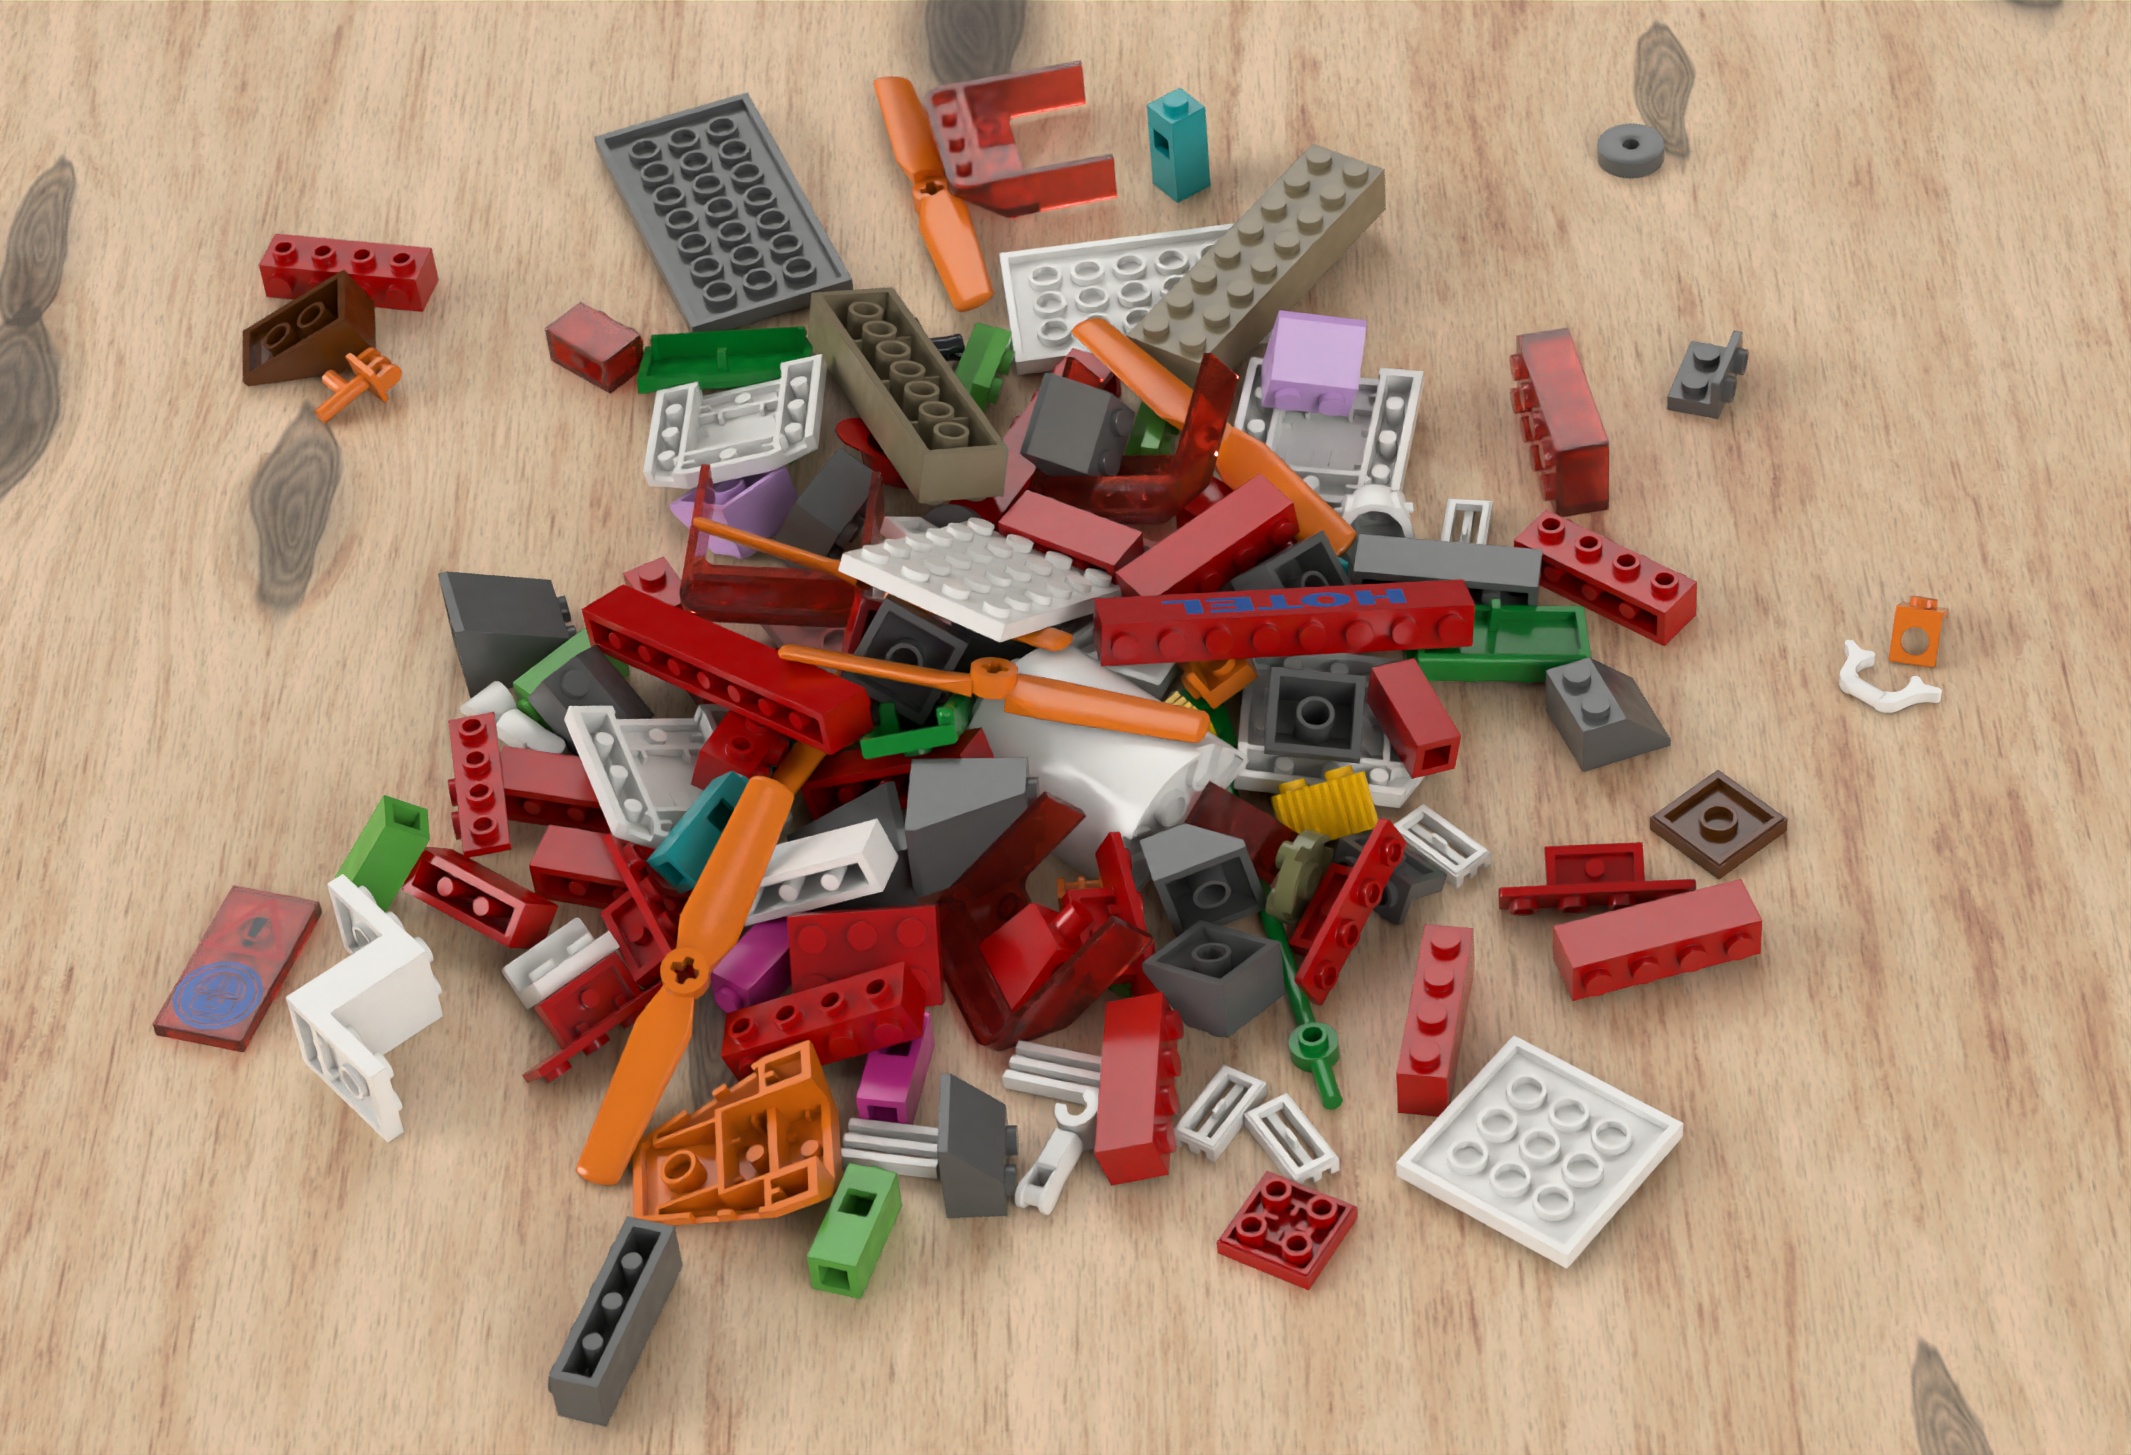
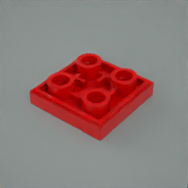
M1266 1171L1218 1239L1217 1251L1218 1254L1309 1291L1357 1220V1206Z

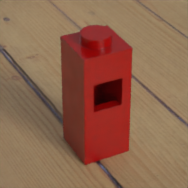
M1415 658L1371 668L1366 702L1411 779L1455 769L1461 735Z

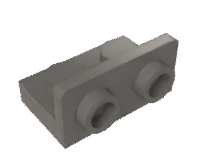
M1733 331L1727 347L1691 341L1667 396V410L1719 419L1725 403L1733 402L1737 387V374L1744 375L1746 371L1749 351L1742 348L1743 332Z
M1373 829L1340 837L1333 863L1353 868ZM1406 847L1400 864L1395 867L1382 892L1381 900L1374 907L1373 911L1394 925L1404 923L1411 901L1441 892L1447 874Z

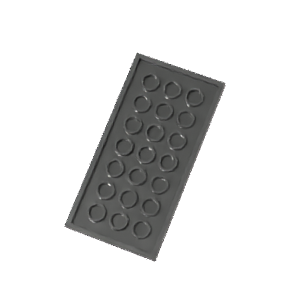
M748 92L594 137L596 150L690 332L725 331L753 324L786 312H793L810 306L811 294L813 292L854 290L850 274Z

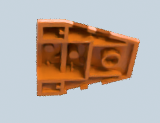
M810 1040L764 1056L751 1065L754 1070L752 1074L731 1088H728L725 1083L711 1092L714 1096L713 1100L690 1115L686 1110H683L640 1139L632 1155L634 1218L671 1226L777 1218L835 1195L843 1177L839 1112L815 1048Z

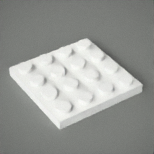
M1513 1035L1396 1162V1174L1399 1178L1567 1269L1683 1137V1123Z

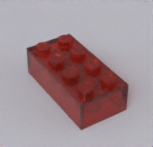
M1569 328L1517 335L1516 354L1510 355L1511 374L1513 380L1517 381V387L1510 389V400L1513 413L1521 414L1522 416L1520 417L1522 440L1524 443H1531L1529 454L1533 472H1541L1539 484L1543 501H1550L1554 513L1561 517L1609 510V440Z

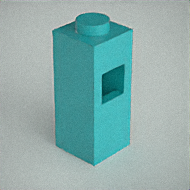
M1181 88L1148 103L1147 117L1153 184L1179 203L1211 186L1205 106Z
M733 770L714 778L646 861L679 894L694 889L749 782L748 778L736 774Z

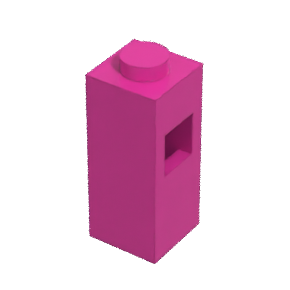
M787 916L756 923L710 974L715 1002L726 1013L777 999L792 984Z
M925 1012L923 1037L869 1052L856 1096L860 1119L913 1125L935 1046L930 1012Z

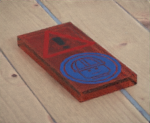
M233 885L154 1020L155 1034L157 1036L244 1053L322 914L320 902Z

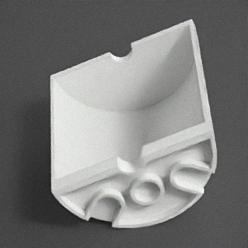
M1071 645L1063 650L1052 652L1038 648L1021 659L1016 658L1011 661L1016 664L1018 673L1052 678L1160 701L1108 667L1101 666L1100 662ZM978 698L973 706V718L968 727V730L982 727L994 758L1028 757L1030 777L1039 778L1040 800L1039 806H1034V810L1043 811L1044 823L1043 839H1035L1034 843L1088 879L1096 880L1099 879L1098 874L1100 872L1095 853L1109 832L1119 831L1124 848H1127L1131 853V873L1136 891L1139 892L1152 878L1139 840L1184 823L1188 824L1193 820L1199 822L1249 762L1242 752L1209 731L1200 742L1189 743L1059 723L1004 712L1005 699Z

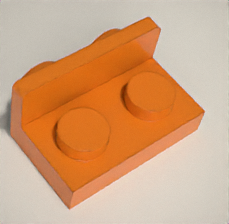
M1252 658L1176 662L1185 673L1180 678L1187 691L1196 700L1203 697L1213 709L1259 677Z

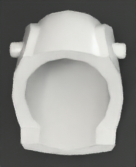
M1368 484L1358 488L1353 494H1346L1342 499L1341 507L1334 508L1357 532L1353 545L1346 553L1339 557L1348 562V578L1352 585L1359 534L1415 539L1410 513L1414 512L1413 502H1406L1404 494L1399 490L1394 491L1385 485Z

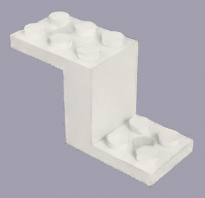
M342 874L327 885L344 948L351 955L286 996V1001L304 1063L389 1143L404 1133L399 1111L403 1107L390 1082V1079L394 1077L393 1070L383 1055L443 1016L438 997L442 990L432 973L430 963L434 959L425 941L418 936L413 939L405 931L401 921L392 911L385 913L377 906L374 897L366 887H357Z

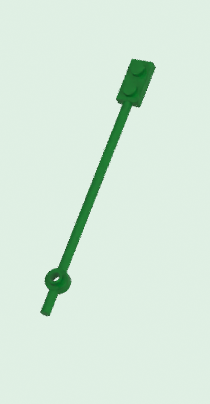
M1186 688L1177 690L1181 696H1184L1198 710L1208 713L1218 738L1237 749V740L1224 703L1213 709L1203 697H1200L1198 700L1193 698ZM1233 780L1221 794L1220 799L1232 835L1235 838L1244 840L1267 899L1271 892V887L1238 790L1233 787ZM1266 909L1259 912L1267 938L1281 942L1285 993L1297 1026L1289 1037L1291 1060L1300 1070L1313 1073L1323 1106L1326 1109L1338 1108L1342 1104L1343 1099L1332 1067L1340 1057L1337 1032L1328 1024L1316 1022L1308 997L1305 996L1294 981L1298 967L1292 949L1288 945L1289 940L1284 925L1278 922L1276 917L1268 915Z

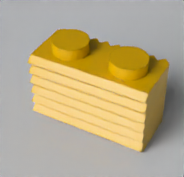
M1352 765L1324 772L1326 782L1307 786L1305 778L1277 785L1280 794L1272 796L1270 799L1282 842L1285 840L1294 842L1297 836L1307 829L1326 834L1331 840L1374 829L1378 818L1365 771L1354 774Z

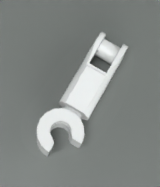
M494 681L460 707V712L466 716L494 712L498 738L511 747L565 755V741L517 709L513 696L504 684L499 681Z
M1086 1088L1082 1096L1086 1109L1079 1115L1069 1114L1065 1104L1056 1103L1054 1112L1058 1129L1056 1128L1052 1132L1034 1165L1019 1182L1015 1192V1204L1017 1207L1026 1208L1028 1205L1038 1207L1040 1213L1049 1215L1053 1211L1063 1185L1082 1152L1094 1149L1099 1097L1093 1090Z

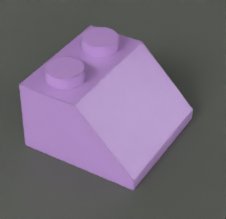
M1279 310L1261 365L1262 407L1279 408L1285 411L1297 410L1322 413L1328 416H1349L1358 391L1367 328L1366 320Z
M782 466L769 472L693 488L670 503L669 507L672 513L714 554L730 555L737 559H742L753 555L757 550L706 534L694 526L693 519L695 517H704L766 538L774 537L799 497L786 466Z

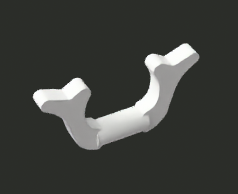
M1853 640L1845 641L1844 653L1847 661L1840 671L1839 679L1840 688L1845 694H1851L1874 707L1876 711L1883 713L1897 712L1917 703H1939L1941 701L1942 690L1924 684L1918 676L1911 677L1908 686L1898 692L1882 691L1862 680L1857 673L1874 665L1875 653L1862 650Z

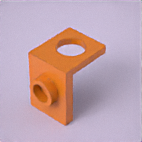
M1910 596L1909 603L1902 602L1896 605L1889 661L1935 667L1942 621L1948 618L1949 609L1937 607L1938 599L1920 596ZM1912 627L1923 629L1929 637L1928 648L1919 655L1908 653L1902 646L1904 632Z

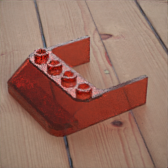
M1081 60L935 87L926 93L924 97L926 117L948 191L953 196L1006 218H1017L1021 215L1117 198L1115 164L1112 153L1024 170L1009 124L1010 120L1015 117L1086 104Z
M1212 353L1203 354L1176 455H1123L1117 476L1049 477L1039 468L1035 467L1029 491L1053 498L1059 502L1091 512L1122 525L1163 524L1169 521L1202 494L1211 482L1239 376ZM1067 357L1062 377L1101 389L1103 383L1101 378L1075 357Z
M701 464L679 591L682 610L710 622L845 628L855 593L872 597L873 586H870L869 591L863 590L838 577L814 569L714 565L706 560L709 534L698 530L693 524V519L695 517H704L712 520L716 497L711 467L708 464ZM881 472L871 473L861 548L864 545L880 544V530L885 508Z
M1044 791L935 902L939 903L944 980L975 1041L997 1052L1015 1047L1018 1040L1029 1042L1070 1026L1154 942L1151 934L1112 915L1016 1012L1011 1010L978 946L1026 906L1033 903L1026 891L1028 876L1086 818L1082 809L1047 791Z

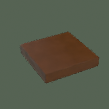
M1717 770L1651 816L1650 830L1719 880L1787 831L1788 819L1720 770Z

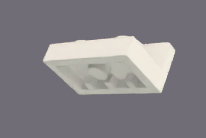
M574 918L504 966L502 974L528 1010L620 946L610 931L594 939L582 920Z

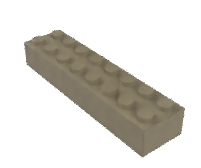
M1312 144L1126 336L1199 394L1205 401L1274 328L1279 310L1290 311L1386 210L1385 169Z
M888 287L813 292L811 294L808 340L817 354L823 355L828 370L918 503L938 505L948 500L967 499L970 501H982L987 497L1003 496L1009 452L1008 446L895 289Z

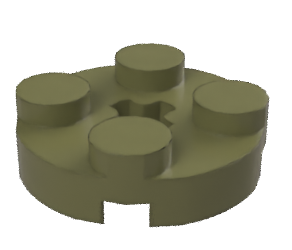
M1307 829L1301 832L1294 842L1285 840L1281 844L1275 862L1276 868L1280 869L1276 886L1269 893L1265 907L1266 913L1276 917L1278 922L1297 928L1330 864L1333 863V849L1324 846V843L1331 840L1328 835Z

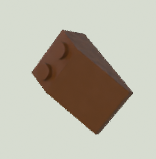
M345 270L330 277L243 330V382L249 387L323 376L329 370H334L337 373H343L351 366L345 357L346 355L351 353L357 357L367 348L373 347L376 349L375 302Z

